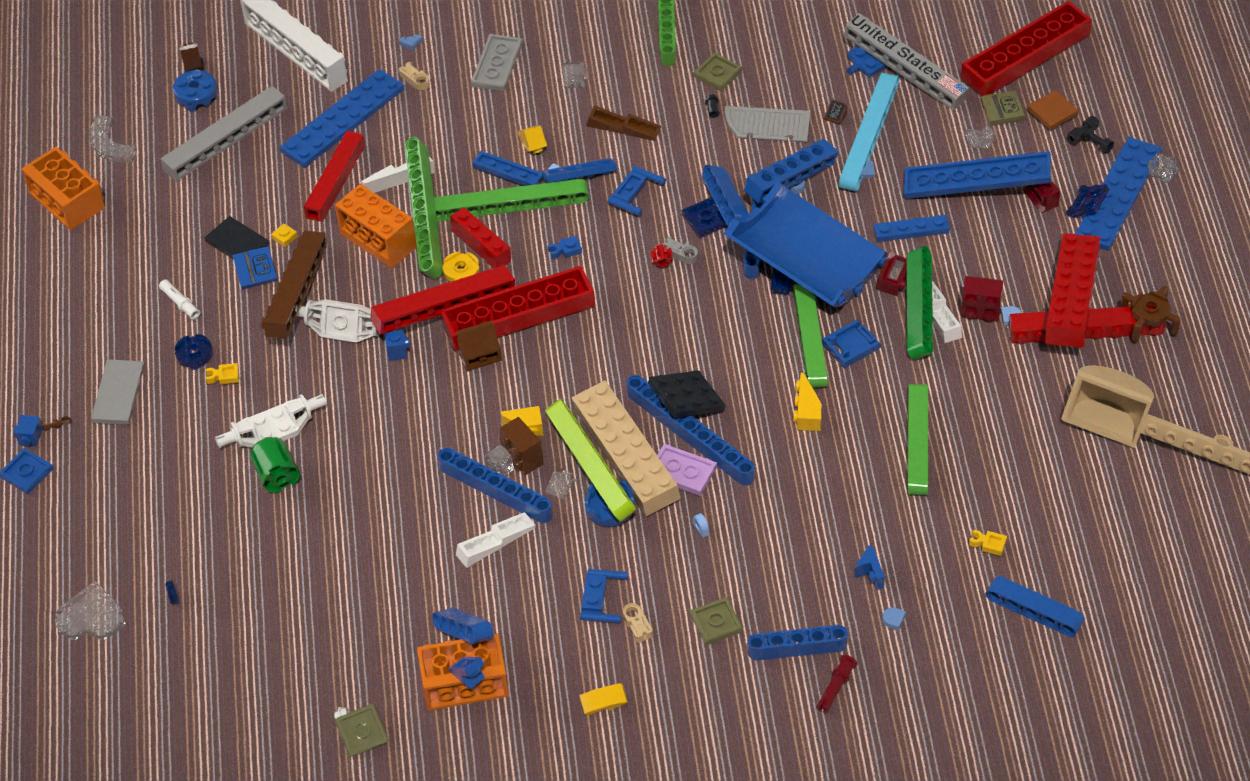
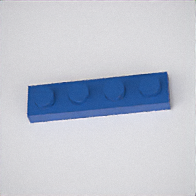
M480 151L472 162L473 168L523 186L540 184L544 179L542 172Z
M611 158L542 171L543 178L548 183L561 180H575L577 177L583 176L593 177L594 174L599 173L609 174L611 171L617 170V165Z
M946 215L873 224L876 242L946 234L950 230Z

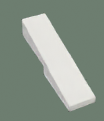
M429 157L431 174L435 173L434 163ZM407 163L396 169L390 165L362 180L361 183L376 193L409 182Z
M932 281L933 323L944 343L962 338L960 323L949 310L945 297Z
M525 512L491 526V531L457 544L456 556L468 568L535 529V524Z

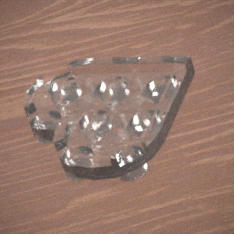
M93 582L57 610L55 625L61 634L69 637L71 640H76L87 633L97 637L99 640H105L117 633L125 625L120 606L96 582Z

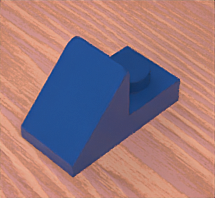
M870 545L855 566V578L868 575L870 583H874L876 590L884 588L885 576L874 548Z
M464 656L452 665L449 671L467 688L471 689L484 679L485 676L480 668L485 663L481 657Z

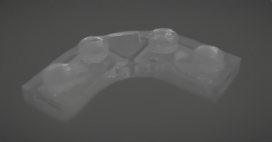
M95 115L89 131V139L97 155L110 161L133 163L137 152L136 146L118 144L109 140L108 135L114 122L113 117Z

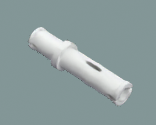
M167 279L161 281L159 284L160 290L178 305L180 311L185 312L192 320L197 319L200 315V310L192 304V301L184 297Z

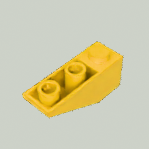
M801 373L800 380H796V392H799V395H795V407H798V410H794V422H797V430L820 431L822 404L805 374Z

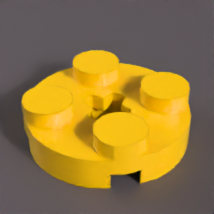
M458 251L449 254L443 261L444 277L451 282L480 273L477 257L470 252L461 254Z

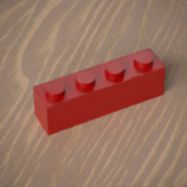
M465 207L450 215L451 231L489 265L495 268L503 265L506 266L511 262V247Z

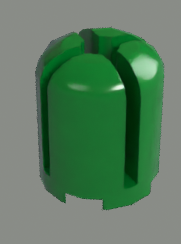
M266 437L253 446L250 459L262 486L266 488L267 492L280 493L282 488L290 484L292 486L296 484L300 474L286 442L278 437Z

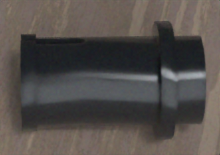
M714 94L708 95L705 99L709 112L708 115L711 118L718 117L720 114L718 108L719 99Z

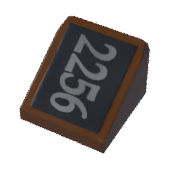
M832 99L825 113L824 120L840 125L847 115L848 105Z

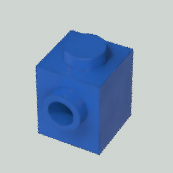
M404 330L385 333L389 361L407 359L406 348H410L409 337L404 335Z
M20 416L18 425L14 427V436L17 438L19 445L38 446L43 430L40 417Z

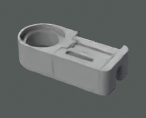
M671 236L666 239V243H663L667 249H672V257L679 261L693 264L698 260V250L690 244L685 243L684 245L673 240ZM689 252L695 254L692 257L685 256V254Z

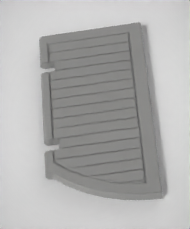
M725 106L726 122L730 130L736 135V138H747V135H753L752 139L787 141V137L792 138V141L807 142L811 111Z

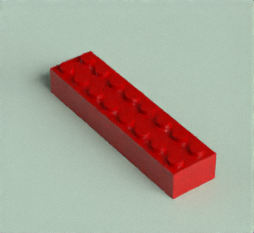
M1068 0L963 62L961 79L981 96L990 95L1091 34L1092 19Z
M1063 233L1046 324L1045 344L1084 348L1099 260V236Z
M578 266L442 309L440 313L442 325L453 350L456 351L458 350L456 331L492 321L496 335L500 337L594 307L595 295L582 266Z

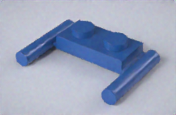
M633 166L632 171H630L612 196L608 198L607 203L640 216L642 209L630 203L646 184V179L664 185L666 178Z
M588 569L580 620L621 623V615L602 614L607 578L627 580L628 572Z

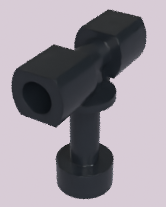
M1095 116L1087 118L1083 121L1081 128L1075 127L1067 135V141L1070 144L1076 145L1082 139L1085 141L1092 140L1100 145L1099 150L1105 154L1109 153L1114 146V142L1109 138L1102 139L1094 133L1099 127V120Z

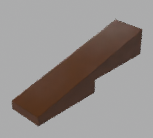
M594 105L586 125L592 128L652 141L656 140L661 129V125L628 113L627 117H624Z

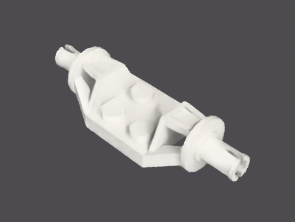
M327 299L319 301L309 300L306 307L301 306L297 317H303L305 325L310 326L320 337L359 342L372 336L378 337L380 335L370 320L371 309L359 304ZM313 318H319L321 319V322L318 323L317 321L313 320ZM366 327H373L372 330H365Z
M301 394L298 399L287 401L284 404L247 417L236 424L231 422V431L215 436V440L219 448L236 442L240 448L243 446L253 448L258 441L266 437H278L285 441L297 436L307 421L312 419L311 411L326 406V400L323 394L306 400ZM303 410L304 414L295 420L294 414ZM251 432L253 438H241L240 434Z

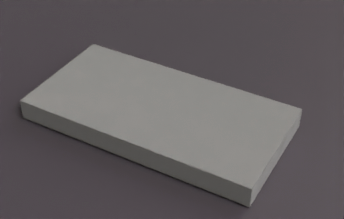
M489 34L472 77L471 87L505 92L523 45V38Z
M107 359L91 416L92 423L130 424L145 366L144 361Z

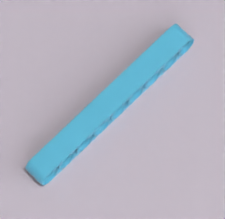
M883 72L880 74L840 176L839 188L858 191L863 179L862 171L863 169L865 170L867 161H870L899 84L898 75Z

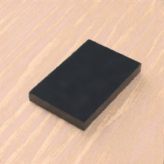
M231 216L227 217L204 237L205 242L232 259L234 254L269 245L268 239Z

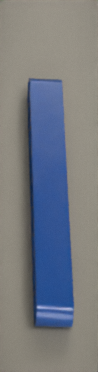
M632 375L627 379V394L632 401L707 459L717 462V466L740 484L750 485L754 482L755 467L751 460L693 416L674 418L648 382L641 376Z

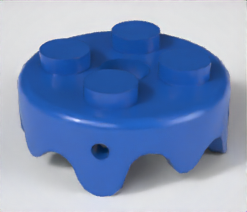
M198 69L187 71L178 76L173 83V93L176 102L184 105L188 111H195L198 104L208 106L213 98H218L215 78L209 72Z
M622 480L620 485L635 506L634 495H632L628 483ZM590 484L585 498V508L587 515L593 522L602 526L612 527L626 522L632 516L631 514L620 522L610 508L605 506L606 502L594 484Z

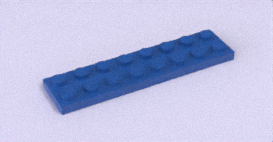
M379 68L279 147L280 152L303 168H306L338 143L346 131H353L405 90L404 84Z
M1128 136L1075 234L1099 236L1100 249L1109 251L1157 163L1163 147Z
M1047 151L906 167L904 196L905 199L1051 183V153Z

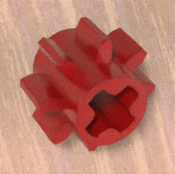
M657 245L653 251H650L652 264L656 263L658 267H666L670 264V261H673L672 249H667L666 245Z

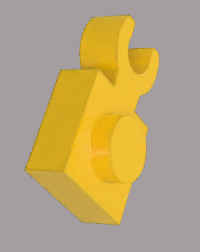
M238 363L219 365L218 370L214 368L205 369L207 375L206 382L208 384L215 383L218 380L220 384L239 382Z
M973 530L972 537L978 539L970 538V546H982L983 552L1002 556L1007 541L1006 535L990 531L983 535L980 531Z

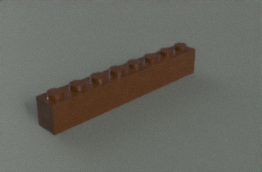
M304 230L302 236L298 238L297 248L293 249L292 259L288 261L287 270L283 272L282 281L278 283L276 294H273L272 304L268 306L267 315L262 319V329H264L265 337L288 338L327 248L326 234L324 232Z

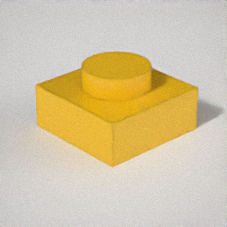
M282 224L271 234L272 239L284 247L298 237L297 232L286 224Z

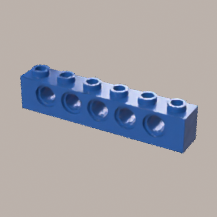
M825 139L818 142L815 141L810 146L801 148L798 152L789 154L786 158L776 161L773 165L764 167L755 174H750L746 179L744 191L759 204L763 202V199L777 181L790 188L834 165L839 151Z

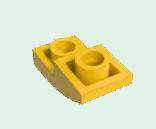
M621 683L598 688L580 695L583 710L587 716L604 709L610 711L628 703L623 684Z

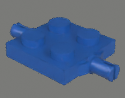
M859 46L847 52V57L853 63L852 66L846 68L849 75L859 70L868 78H871L889 67Z

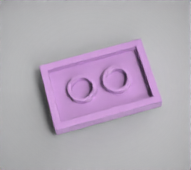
M663 444L657 454L678 485V488L699 496L703 493L717 468V462L667 444Z

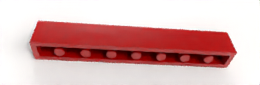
M505 265L372 306L370 320L381 335L441 316L440 310L514 287L515 278Z
M1132 306L1090 309L1086 339L1132 336L1134 324L1137 322V319L1132 317ZM1153 306L1147 307L1149 310L1156 309ZM1049 311L1010 314L1009 331L1011 343L1044 342ZM1165 322L1161 323L1158 327L1144 324L1141 328L1140 336L1164 334Z

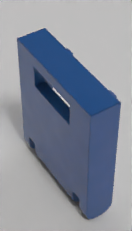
M855 320L822 338L824 348L843 368L852 365L881 348V343L877 341V338L864 325H861L859 320ZM835 346H838V348L842 351V355L837 351Z

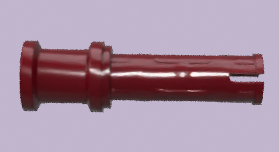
M842 655L840 657L838 667L832 672L833 678L816 705L820 712H822L823 708V713L829 712L842 685L849 681L851 671L858 665L853 657L849 655Z

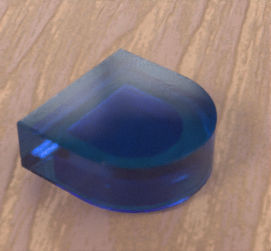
M173 580L168 581L165 585L170 603L172 605L178 604L179 601Z

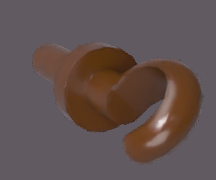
M64 416L59 421L54 419L53 423L43 425L42 427L43 430L53 427L58 429L64 420H69V424L72 420L70 417Z

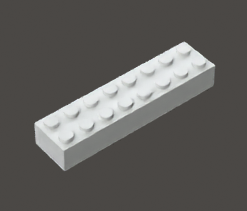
M240 0L245 24L328 90L333 92L348 82L343 54L338 53L330 44L325 43L319 35H315L307 26L302 25L297 18H293L285 9L280 8L275 1Z

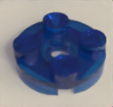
M195 334L192 337H189V335L182 337L175 345L177 362L184 367H190L192 370L199 369L213 356L210 340L201 334ZM196 349H197L196 352L190 353V350H196Z

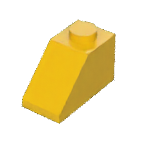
M533 126L517 131L527 152L532 151L535 154L543 151V147L547 146L541 126Z
M539 406L501 412L503 425L519 416L537 437L543 436Z

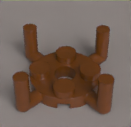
M1162 286L1159 292L1149 291L1148 294H1143L1142 292L1136 297L1126 292L1122 294L1120 307H1128L1129 302L1132 303V317L1137 319L1132 334L1134 342L1140 340L1141 328L1144 324L1158 327L1161 323L1169 320L1173 322L1171 333L1173 335L1179 333L1181 318L1170 313L1171 305L1167 299L1169 291L1167 286ZM1153 306L1156 309L1149 310L1147 307Z

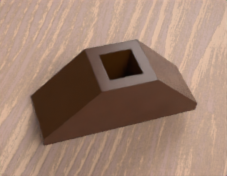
M184 43L183 47H180L185 72L196 69L203 70L197 43Z

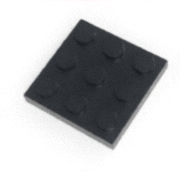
M699 370L649 377L648 384L674 418L722 412L725 409L726 405Z

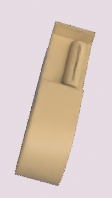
M407 62L405 67L401 66L399 68L400 77L417 90H425L430 86L429 76L422 70L418 71L414 68L411 62ZM419 80H425V81H426L425 83H422V84L417 83Z
M635 603L627 604L623 608V618L627 626L634 633L636 642L640 643L652 638L653 630L640 606ZM634 610L638 614L635 617H629L627 612Z

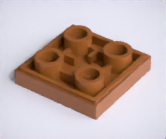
M1056 90L1029 104L1027 108L1049 130L1077 116L1079 111Z

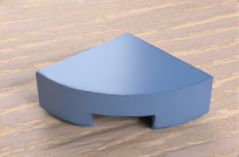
M420 35L404 36L398 42L399 45L413 51L423 41V38Z

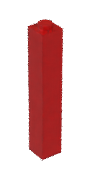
M346 131L303 206L306 219L318 222L324 221L365 148L363 134Z

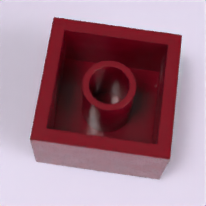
M965 276L961 317L999 322L1004 280Z

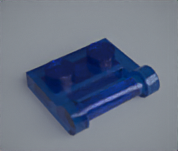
M1107 184L1090 187L1081 185L1078 189L1077 197L1072 206L1068 207L1066 214L1071 218L1097 214L1110 190Z

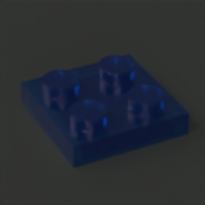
M713 197L682 209V216L699 238L728 226Z

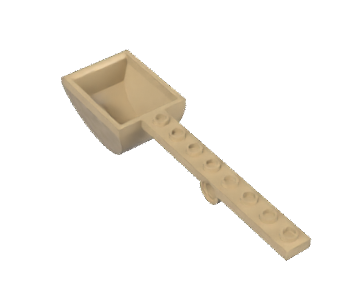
M1090 365L1078 370L1061 418L1063 421L1135 448L1141 433L1250 474V452L1233 446V441L1229 437L1216 435L1213 439L1148 414L1154 394L1139 379L1125 372L1104 366Z

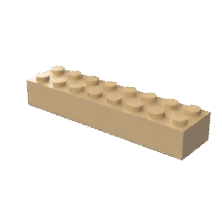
M606 380L571 397L575 412L620 479L628 483L635 501L645 516L681 499L678 485Z

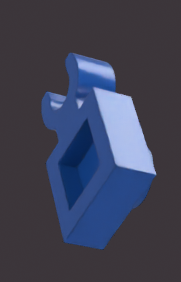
M572 236L559 240L558 245H548V252H551V259H556L562 254L566 258L581 254L582 247L577 236Z

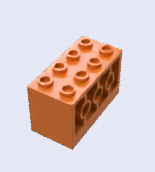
M57 146L21 168L28 193L70 231L105 208L104 196L100 191L101 185L98 180L92 179L85 169L82 170L75 160L72 161L65 151H61Z
M359 184L335 204L340 234L391 269L417 248L413 218L362 184Z
M499 633L493 634L492 639L474 644L464 640H455L417 647L428 711L509 697ZM464 656L481 657L485 663L480 668L485 676L484 679L471 689L467 688L449 671V668Z

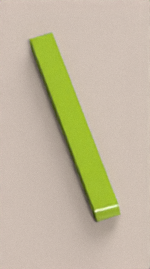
M558 399L545 410L546 414L612 513L622 522L637 510L568 406L561 399Z

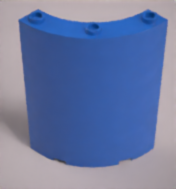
M778 181L763 199L764 204L760 209L757 207L747 215V219L734 218L724 232V235L834 307H841L855 295L859 296L864 286L880 266H884L889 255L886 251L880 249Z

